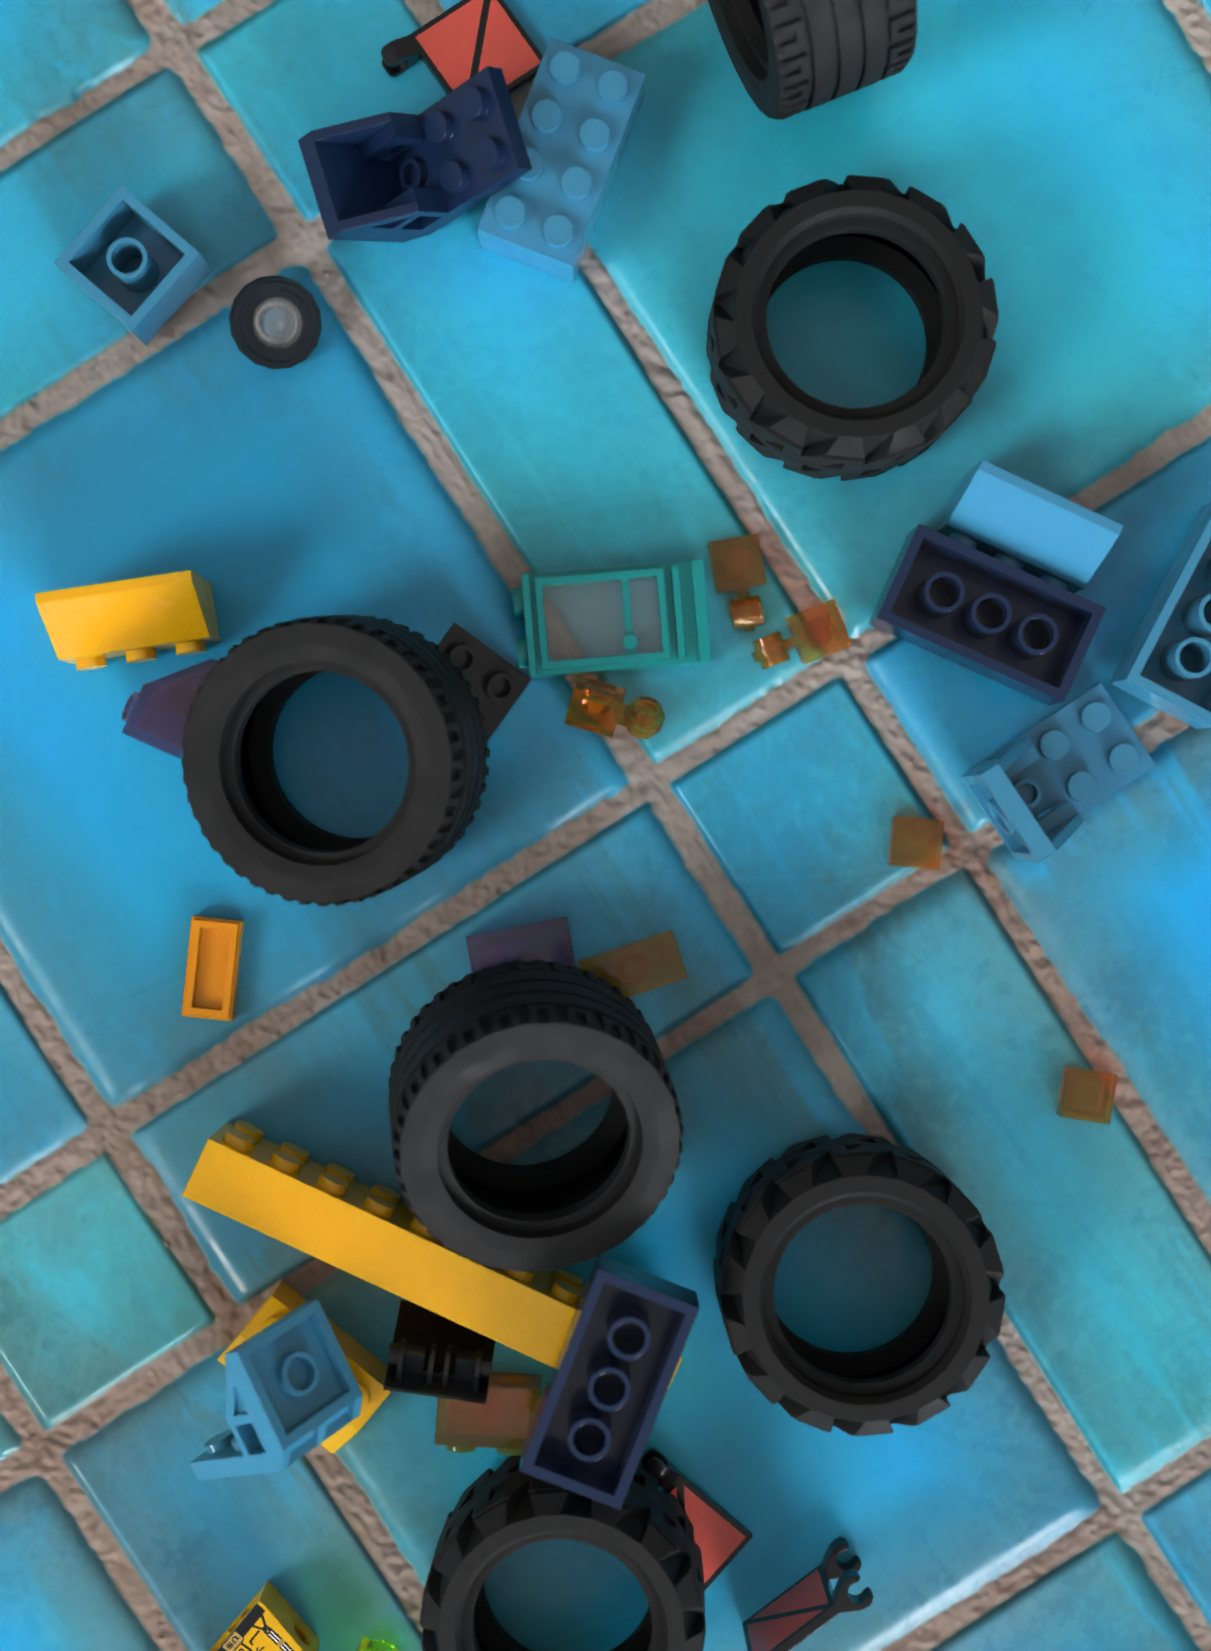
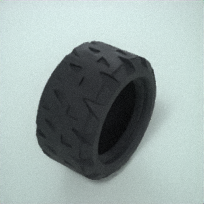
M848 175L844 184H837L829 179H820L786 193L782 203L765 207L741 232L737 245L725 259L708 319L706 353L711 365L710 380L722 410L726 415L735 420L737 423L736 431L761 455L784 462L783 468L809 477L824 479L841 476L842 481L875 477L897 465L899 467L905 465L929 449L971 404V399L987 376L996 348V341L992 339L999 314L993 278L985 280V258L983 252L962 223L957 229L953 227L948 211L941 203L911 186L903 194L891 180L886 178ZM854 261L877 268L896 280L915 303L925 331V361L916 386L893 401L867 408H845L830 405L815 399L797 387L778 364L770 346L766 326L767 303L775 291L787 279L797 272L818 263Z
M856 1133L845 1134L835 1139H830L828 1135H823L789 1147L778 1160L768 1159L744 1182L736 1203L731 1201L718 1231L717 1253L713 1265L715 1292L734 1355H737L748 1379L772 1404L778 1402L794 1419L826 1432H831L833 1425L853 1436L890 1434L894 1432L891 1424L916 1426L947 1409L951 1405L947 1396L967 1391L989 1361L990 1354L987 1352L986 1346L999 1336L1005 1305V1294L999 1287L1003 1277V1266L994 1236L986 1228L979 1210L936 1165L911 1148L894 1145L882 1137ZM865 1204L890 1208L915 1220L924 1229L930 1245L932 1280L928 1296L921 1311L914 1321L896 1338L881 1346L865 1351H830L801 1339L779 1318L774 1306V1283L778 1265L783 1253L795 1235L812 1220L837 1208Z
M521 1453L515 1454L507 1458L495 1472L493 1469L486 1470L463 1492L454 1511L448 1514L437 1543L423 1592L420 1626L423 1628L422 1651H531L514 1640L499 1624L488 1603L484 1581L491 1571L514 1551L535 1542L552 1539L582 1541L609 1552L633 1573L645 1592L649 1608L643 1620L624 1642L609 1651H703L706 1634L702 1552L700 1546L694 1541L693 1525L677 1498L671 1493H662L659 1490V1480L657 1477L639 1465L621 1510L519 1471Z

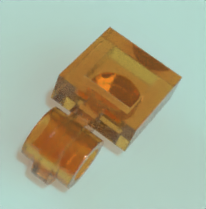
M758 533L709 542L707 546L716 594L736 590L737 599L728 601L733 630L742 628L744 633L755 631V626L764 624L762 604L759 595L750 596L747 588L763 586L767 583Z
M832 599L785 618L791 637L783 640L780 631L753 641L752 644L755 652L751 653L754 663L759 661L762 670L790 660L791 658L787 650L793 647L796 648L801 663L804 665L850 647L852 643L835 599Z
M578 675L564 724L610 738L613 737L616 724L627 727L628 732L634 737L648 739L660 732L665 720V714L661 704L651 697H638L630 704L625 705L622 703L627 689Z

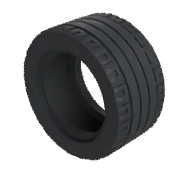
M708 0L721 38L739 78L758 109L768 118L777 120L788 118L898 74L904 70L914 54L917 37L916 0Z
M359 615L315 616L275 623L273 627H264L257 634L242 639L241 645L232 646L228 650V655L220 658L215 663V668L212 671H208L204 678L206 682L203 687H199L196 691V698L190 705L189 720L185 722L184 739H182L184 753L183 758H181V766L183 767L184 774L182 776L183 782L186 784L188 792L187 800L193 810L192 814L195 820H198L201 826L200 830L203 836H206L210 842L211 848L222 856V860L227 866L229 865L240 877L244 876L249 879L250 884L254 887L263 888L270 895L279 894L284 900L289 902L298 900L300 904L317 903L318 906H328L332 903L339 906L348 902H361L369 897L373 898L393 889L437 863L445 853L455 847L454 843L462 839L465 829L474 820L473 813L480 808L481 801L479 799L487 786L484 783L485 776L489 775L486 758L490 757V749L487 748L486 741L489 739L488 731L484 732L483 727L485 717L484 714H481L478 707L480 704L478 698L473 697L470 691L472 688L470 682L466 681L462 676L463 671L459 666L455 667L450 662L451 657L447 653L439 651V645L433 641H427L424 639V635L418 631L410 632L408 626L392 623L391 620L385 618L377 619L375 616ZM324 671L351 677L372 689L392 710L404 733L409 756V774L405 794L393 818L374 837L350 838L339 836L312 824L288 800L276 774L273 759V740L280 713L291 695L302 684Z
M516 960L509 963L503 962L498 964V966L481 968L479 971L465 975L462 980L447 985V988L442 992H438L429 1004H425L420 1009L418 1016L413 1017L410 1022V1029L401 1036V1045L396 1047L395 1061L392 1062L390 1068L389 1115L394 1165L402 1195L407 1199V1206L411 1212L416 1213L418 1222L421 1226L427 1228V1232L432 1237L438 1238L443 1246L452 1249L456 1254L470 1258L471 1261L488 1267L525 1272L561 1269L589 1261L624 1242L647 1222L650 1216L657 1210L660 1201L667 1195L668 1188L673 1184L675 1178L674 1171L680 1164L679 1155L682 1153L683 1147L680 1138L683 1136L684 1128L681 1122L683 1118L678 1105V1097L658 1043L640 1009H636L634 1002L629 997H624L622 991L617 986H611L608 980L602 977H595L593 972L587 969L581 970L575 965H561L560 962L534 960L524 962V960ZM533 1060L569 1062L597 1074L612 1087V1096L607 1112L591 1136L569 1153L547 1162L530 1165H511L489 1160L467 1148L450 1129L458 1107L475 1086L493 1073L517 1063Z

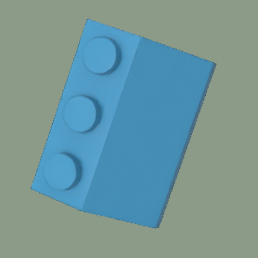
M981 460L962 477L937 532L1071 593H1076L1086 587L1120 536L1124 526L985 460Z

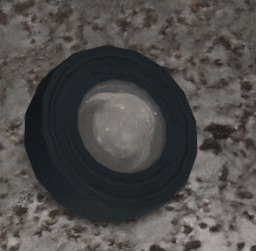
M279 275L259 277L246 284L234 298L229 315L231 336L239 351L253 363L270 369L291 368L306 360L317 346L322 330L320 309L312 294L299 282Z

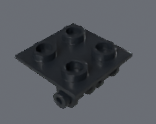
M453 623L438 644V650L442 653H447L451 657L450 662L455 667L459 666L463 671L462 676L466 681L470 682L472 686L470 691L473 697L478 698L480 702L478 707L481 714H484L485 717L483 722L484 732L488 731L490 738L531 679L466 630Z
M401 1300L393 1342L390 1343L388 1353V1369L384 1390L486 1404L495 1341L415 1303Z

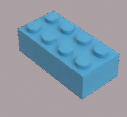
M550 37L518 120L532 169L489 196L477 228L481 248L569 282H574L644 99L645 73Z
M1211 502L1202 506L1110 681V684L1195 729L1211 728Z

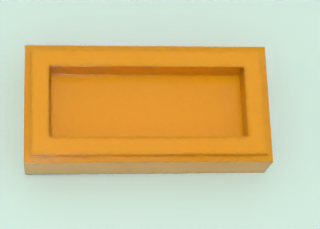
M192 916L181 1016L224 1021L235 1019L244 920Z

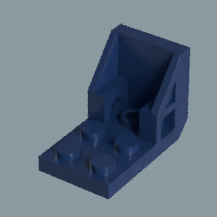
M489 66L419 115L386 112L312 130L298 140L328 240L406 242L430 235L532 169L502 68Z

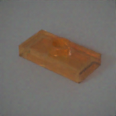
M672 929L577 960L579 969H587L593 972L595 977H602L608 980L611 986H617L622 991L624 997H632L688 978Z

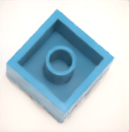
M122 185L54 262L75 285L146 346L212 271L198 250Z

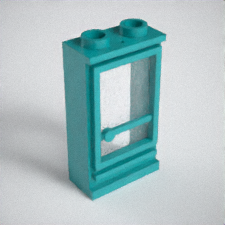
M704 559L539 574L527 573L521 574L522 587L512 588L515 618L525 617L526 637L517 638L519 668H529L531 679L708 665L712 661Z

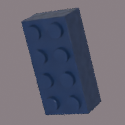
M918 524L908 533L868 624L1040 702L1053 705L1065 701L1106 608Z
M603 1255L596 1257L522 1446L519 1471L621 1510L700 1307L695 1291Z

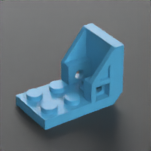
M1097 683L975 764L960 778L1014 859L1040 863L1055 853L1084 822L1081 818L1083 814L1151 770L1156 764L1102 683Z
M319 1299L306 1301L226 1353L225 1418L231 1430L224 1431L208 1440L204 1444L206 1452L190 1462L198 1481L282 1472L360 1415L362 1391Z

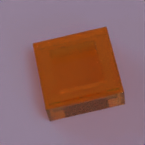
M892 816L887 865L940 870L945 820Z
M1064 1065L1056 1114L1060 1117L1110 1125L1118 1075Z

